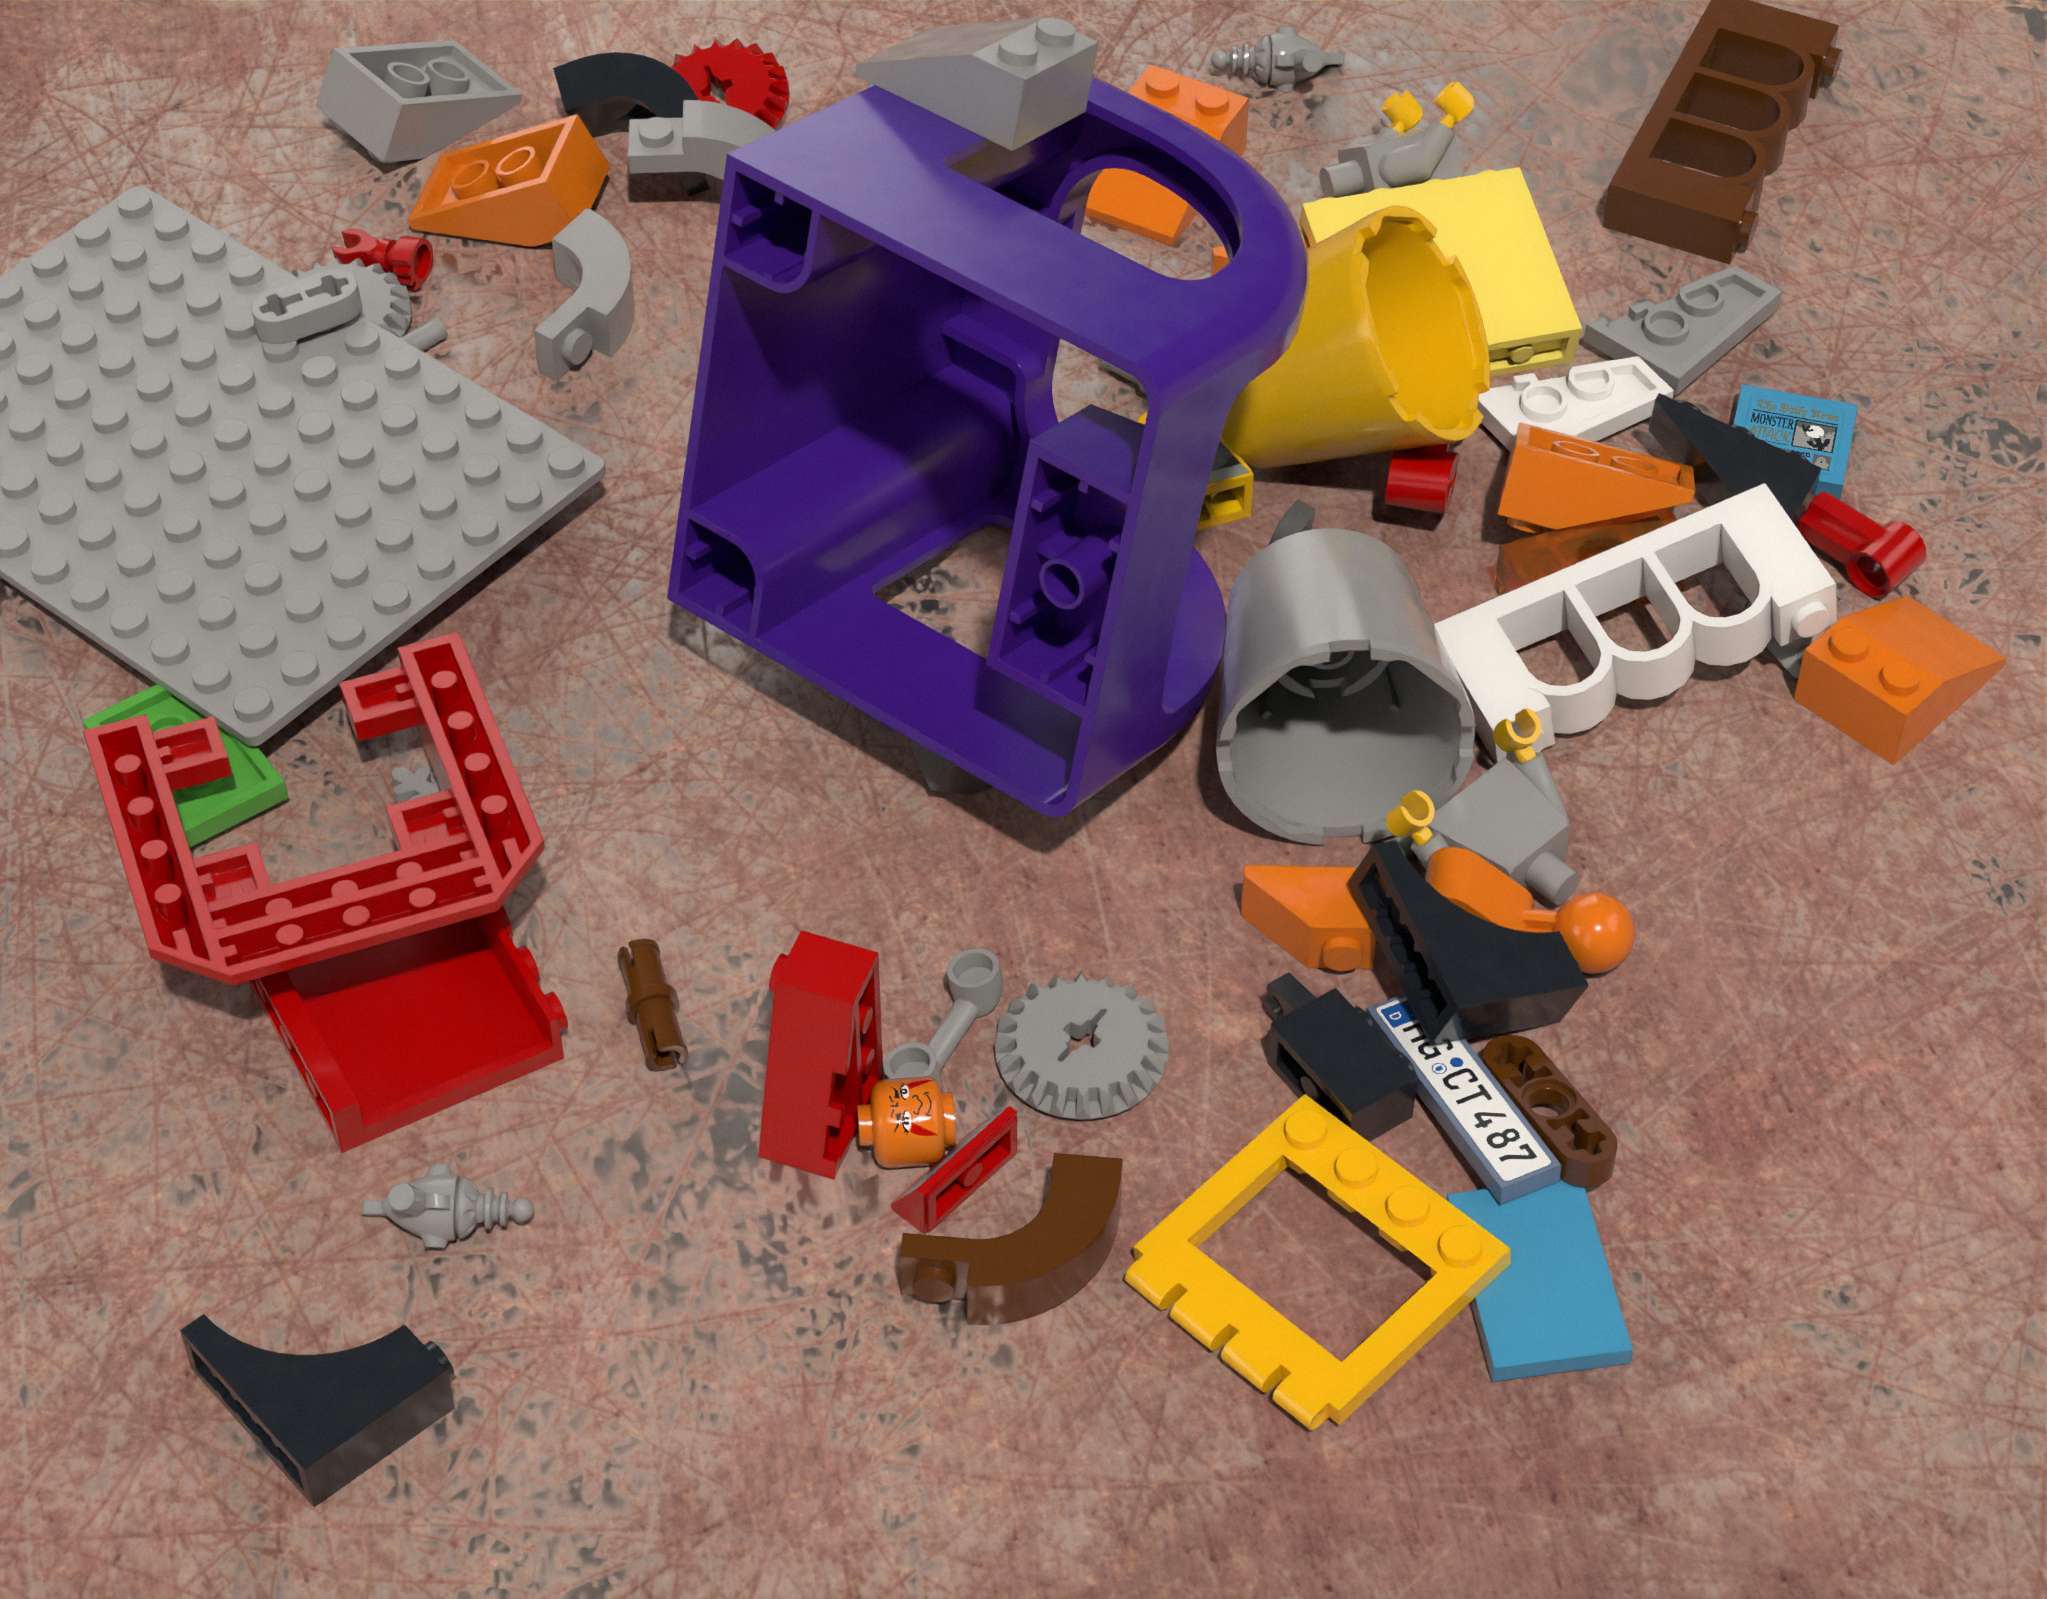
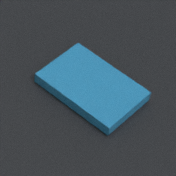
M1560 1179L1556 1183L1503 1204H1499L1489 1189L1447 1194L1446 1200L1511 1248V1264L1471 1301L1492 1382L1630 1364L1633 1348L1585 1187L1574 1186Z

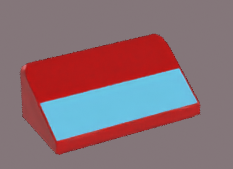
M1008 1106L977 1125L956 1146L950 1149L938 1163L930 1167L892 1201V1210L924 1235L927 1232L930 1233L1017 1154V1111Z

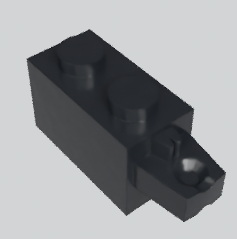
M1290 972L1267 984L1266 1009L1276 1020L1271 1023L1268 1065L1298 1099L1306 1094L1368 1142L1413 1117L1418 1083L1416 1071L1406 1055L1400 1051H1393L1379 1036L1371 1018L1361 1007H1353L1337 988L1316 998Z

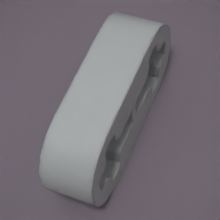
M329 269L259 294L251 304V312L257 335L265 342L283 344L346 323L360 313L363 305L356 277L344 269Z

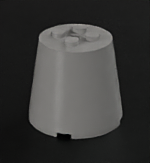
M1322 528L1298 532L1279 539L1262 549L1247 562L1238 574L1232 586L1228 603L1216 755L1221 782L1234 805L1251 821L1271 833L1297 842L1324 845V837L1362 835L1363 843L1393 836L1386 826L1387 815L1391 810L1401 805V798L1411 791L1419 790L1428 795L1433 802L1435 811L1446 804L1464 782L1474 759L1472 748L1476 724L1466 691L1405 562L1391 547L1382 541L1361 532L1338 528Z

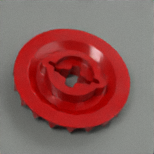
M715 38L712 46L709 48L701 49L694 44L690 55L675 54L674 64L671 68L688 82L700 101L720 103V100H716L711 95V83H713L717 89L720 88L725 93L726 105L754 115L773 129L782 120L789 104L790 90L784 67L778 64L773 52L763 53L757 43L745 47L738 38L729 45H722Z

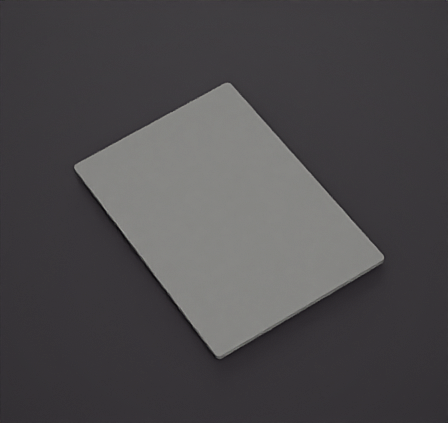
M135 186L123 192L109 204L80 221L75 227L44 248L36 251L32 256L0 277V577L205 717L214 716L218 726L246 745L258 746L601 480L606 474L605 463L601 457L360 314L346 323L292 342L271 344L263 341L257 335L251 312L253 300L259 294L300 278L144 186Z

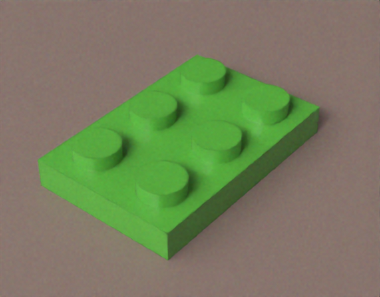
M156 684L82 720L84 730L147 714L151 730L155 732L207 717L165 690L159 684ZM218 726L228 755L232 776L172 791L189 848L288 799L285 781L257 746L246 745L220 726Z

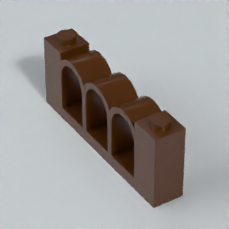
M1710 0L1609 184L1603 227L1730 265L1741 244L1749 246L1753 240L1759 221V213L1756 212L1759 208L1764 177L1774 173L1782 164L1788 131L1797 128L1805 119L1809 98H1816L1825 79L1833 81L1837 75L1843 55V49L1835 48L1839 25L1750 0ZM1663 160H1666V161H1669V162H1673V163H1676V164H1680V165H1683V166H1687V167H1690V168H1693V169H1697V170H1700V171H1704V172H1707V173H1710V174H1714V175H1717V176H1712V175H1708V174H1705V173H1701V172H1698V171H1695V170H1691V169H1688V168H1684V167H1681V166H1677V165H1674V164H1671V163L1664 162Z

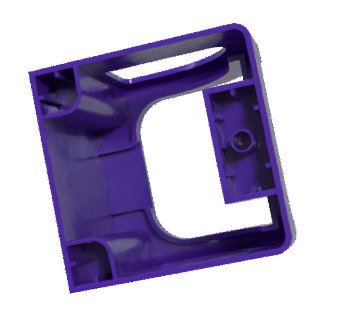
M1092 75L1086 112L1013 151L874 85L727 153L667 599L1033 810L1049 817H1061L1068 814L1165 745L1186 727L1201 709L1217 678L1225 645L1227 615L1222 594L1214 575L1200 553L1193 546L1212 466L1228 413L1243 388L1274 365L1286 352L1300 327L1309 289V260L1303 235L1287 203L1265 177L1223 143L1175 115ZM1117 168L1137 172L1168 188L1189 203L1211 225L1224 245L1229 263L1213 276L1205 279H1175L1159 274L1081 235L1087 200L1095 180L1104 169ZM1060 338L1131 374L1142 384L1148 397V412L1145 425L1092 404L1058 422L1053 403L1052 381ZM999 525L1011 530L1012 533L987 659L873 595L982 527Z

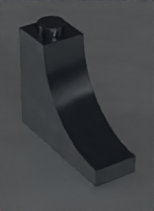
M1396 841L1373 844L1348 880V884L1430 1045L1560 1023L1589 986L1582 974L1579 963L1573 957L1560 931L1543 933L1514 930L1488 922L1465 911L1449 901L1425 881L1405 857Z
M204 1314L180 1330L190 1367L314 1508L455 1409L449 1381L454 1376V1370L449 1359L435 1342L430 1340L423 1344L405 1324L373 1342L348 1350L317 1355H295L260 1349L227 1334Z

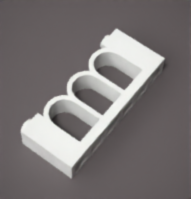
M1764 483L1434 625L1471 703L1476 724L1475 731L1497 764L1504 757L1510 762L1516 761L1517 758L1515 753L1505 752L1495 744L1493 738L1494 729L1500 721L1507 718L1511 722L1514 732L1521 737V731L1515 722V714L1522 709L1528 708L1534 711L1540 719L1541 733L1539 738L1531 743L1535 753L1555 744L1554 733L1572 734L1588 730L1603 721L1614 707L1617 693L1630 699L1651 700L1671 694L1682 687L1694 671L1695 659L1708 665L1730 666L1746 662L1761 653L1771 640L1772 635L1780 646H1784L1802 637L1807 638L1819 634L1826 627L1837 622L1836 583ZM1724 563L1752 606L1737 615L1725 618L1709 617L1697 612L1686 601L1675 583L1715 565ZM1646 595L1674 638L1661 648L1646 652L1629 651L1617 646L1608 637L1596 616ZM1569 629L1595 671L1580 683L1568 686L1549 685L1537 680L1528 671L1517 650Z

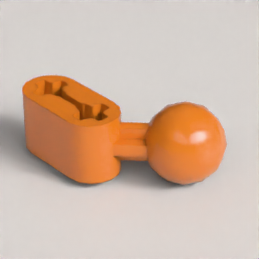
M1444 847L1436 850L1429 857L1425 881L1441 895L1465 911L1499 926L1527 932L1546 933L1560 931L1573 957L1579 963L1582 972L1588 974L1608 972L1623 963L1633 947L1636 937L1633 919L1629 910L1614 896L1599 891L1578 894L1564 902L1559 911L1533 909L1534 899L1532 894L1478 854L1464 848Z

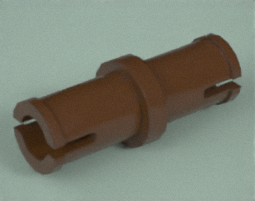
M651 939L632 940L628 944L631 948L633 959L630 958L628 948L624 946L617 953L618 962L622 966L629 996L625 1001L628 1018L638 1025L645 1051L646 1065L655 1071L674 1069L677 1065L672 1051H675L677 1061L680 1063H684L688 1058V1049L684 1044L676 1016L680 1007L676 990L667 984L658 944Z

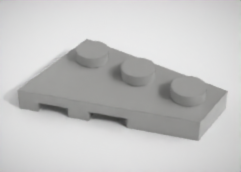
M1735 265L1679 287L1678 296L1654 306L1646 300L1629 307V313L1626 317L1610 323L1603 317L1586 324L1584 341L1615 360L1639 356L1674 390L1673 394L1677 395L1779 309L1782 291Z

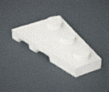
M1639 356L1574 366L1571 367L1568 376L1538 380L1535 373L1513 376L1512 385L1490 388V391L1479 394L1477 408L1484 416L1481 423L1511 452L1519 422L1596 442L1651 417L1657 395L1661 393L1669 398H1673L1674 390Z

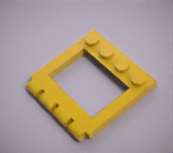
M1304 1094L1133 1246L1135 1262L1128 1269L1125 1281L1160 1310H1165L1176 1302L1170 1311L1171 1319L1211 1351L1219 1349L1229 1340L1221 1352V1359L1262 1392H1268L1278 1382L1283 1380L1273 1393V1401L1309 1430H1315L1329 1417L1338 1425H1341L1511 1264V1248ZM1288 1166L1299 1174L1308 1173L1327 1188L1328 1196L1350 1213L1358 1211L1379 1227V1235L1401 1252L1409 1250L1431 1267V1275L1433 1277L1342 1362L1198 1249L1204 1241Z

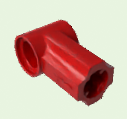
M1824 491L1810 502L1798 523L1797 529L1804 539L1846 565L1847 574L1854 586L1863 594L1872 598L1886 596L1919 568L1926 559L1924 541L1910 525L1901 521H1890L1882 526Z

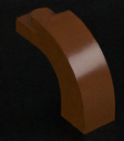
M1054 1153L1050 1189L1044 1206L1032 1221L1010 1234L989 1239H970L903 1233L900 1250L901 1295L915 1296L929 1302L967 1301V1325H997L1022 1321L1045 1313L1066 1302L1095 1277L1113 1247L1120 1217L1123 1159Z

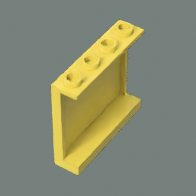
M1520 167L1499 171L1485 170L1475 175L1446 180L1432 179L1422 184L1393 189L1379 188L1369 193L1339 198L1325 197L1315 202L1302 204L1299 228L1302 235L1307 236L1310 247L1367 215L1393 205L1409 207L1427 218L1438 229L1436 237L1433 238L1434 242L1438 245L1445 258L1453 255L1458 257L1474 291L1487 337L1490 377L1573 363L1582 326Z

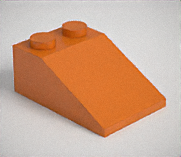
M1151 64L1128 92L1201 129L1229 147L1239 156L1246 150L1249 98ZM1117 168L1104 169L1091 188L1085 210L1086 216L1170 246L1175 244L1198 213L1189 203L1168 188L1137 172Z
M575 114L442 153L407 222L413 230L535 247L552 242V238L586 208L591 210L595 199L600 193V188L610 168V164L579 115Z
M1519 422L1500 489L1497 514L1508 517L1507 524L1513 528L1531 533H1541L1543 526L1557 530L1692 503L1695 494L1693 467Z
M1905 595L1842 617L1804 650L1794 700L1881 758L1895 765L2005 666L2007 658L1910 596Z

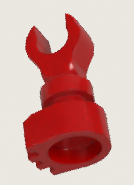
M348 229L341 232L346 248L331 246L334 258L337 257L342 264H350L357 258H360L366 267L380 263L384 272H394V275L398 277V282L406 286L408 291L416 292L429 277L433 265L432 245L429 240L424 238L401 236L397 241L388 238H382L379 241L364 230Z

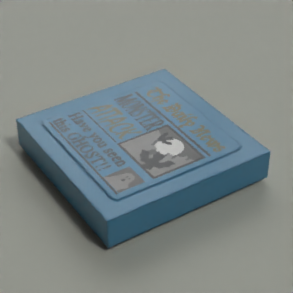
M1742 384L1733 425L1748 429L1756 438L1782 450L1796 451L1805 456L1810 463L1821 467L1822 470L1814 495L1817 496L1824 491L1840 500L1858 405Z

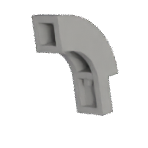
M683 100V118L653 117L629 120L627 156L630 174L700 172L724 180L727 153L775 132V130L754 115L728 105L709 101Z
M586 208L552 238L556 280L575 292L534 330L539 373L555 381L561 379L572 367L582 363L592 349L611 358L625 342L634 321L633 282L627 245L612 224L589 208Z

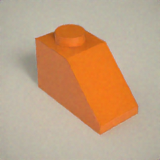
M1244 865L1241 916L1306 968L1332 969L1336 971L1373 969L1376 937L1348 884V880L1357 867Z

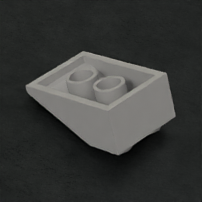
M1043 17L931 27L857 63L855 76L1013 151L1086 112L1099 42L1077 32L1071 23L1058 18Z
M445 40L333 48L315 106L334 121V126L338 130L351 135L368 149V154L373 159L384 164L394 165L398 164L399 161L425 159L519 105L523 94L457 41Z

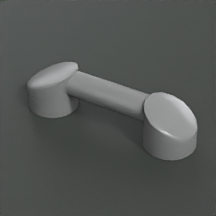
M972 948L958 953L950 960L947 966V975L954 1004L926 1045L914 1042L906 1043L888 1053L883 1063L886 1079L928 1076L937 1080L941 1089L943 1088L940 1071L975 1018L988 1014L996 1007L1002 996V973L998 958L994 953L982 948Z

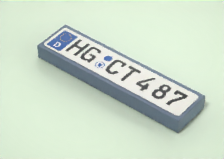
M1405 994L1366 1008V1013L1371 1018L1379 1036L1393 1051L1402 1052L1410 1060L1418 1077L1417 1094L1499 1204L1560 1181L1561 1164L1465 1039L1430 1045Z

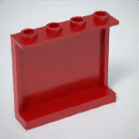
M503 906L499 911L249 981L341 1153L564 1059L560 1031L568 1028L565 1011L553 991L544 994L538 985L540 974L530 950L525 945L516 948L510 937L513 936V930Z

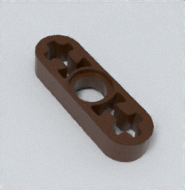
M1503 1035L1489 1041L1484 1047L1482 1062L1561 1164L1560 1179L1578 1187H1595L1607 1182L1614 1171L1618 1144L1613 1131L1535 1042L1517 1035ZM1541 1103L1553 1104L1560 1107L1565 1113L1556 1117H1548L1537 1114L1531 1107Z

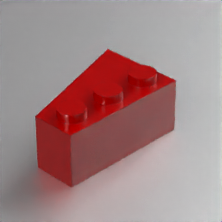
M801 930L789 955L781 953L776 959L769 980V992L774 994L758 1157L834 1180L858 1131L857 1105L870 1104L871 1089L877 1081L883 1078L879 953Z

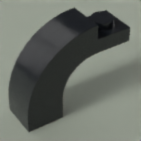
M622 52L600 53L579 58L553 68L565 112L568 117L578 114L592 137L618 127L629 126L630 119H649L653 117L683 118V100H699L692 87L678 72L665 63L639 54ZM676 172L689 197L710 189L705 173Z

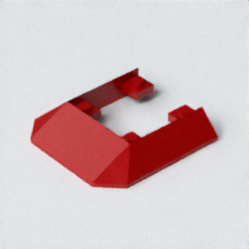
M459 632L398 647L400 667L339 683L342 700L357 741L417 726L441 791L385 806L388 824L398 851L271 885L257 842L192 858L172 791L232 776L228 755L214 716L155 732L151 730L147 714L83 730L150 958L230 985H236L499 911L544 851L545 843Z

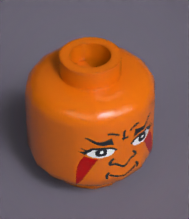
M933 1077L879 1080L871 1089L870 1104L857 1105L860 1146L873 1145L875 1159L882 1167L898 1168L934 1165L944 1157L945 1147L956 1146L952 1092H942L939 1083Z

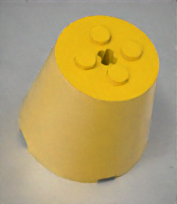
M1389 206L1367 215L1307 248L1309 289L1299 330L1290 347L1276 363L1243 388L1228 413L1221 436L1243 461L1257 468L1269 469L1442 445L1463 440L1473 434L1479 427L1484 417L1477 408L1479 394L1490 391V360L1483 319L1470 281L1458 257L1453 255L1445 258L1433 240L1438 229L1422 214L1406 206Z

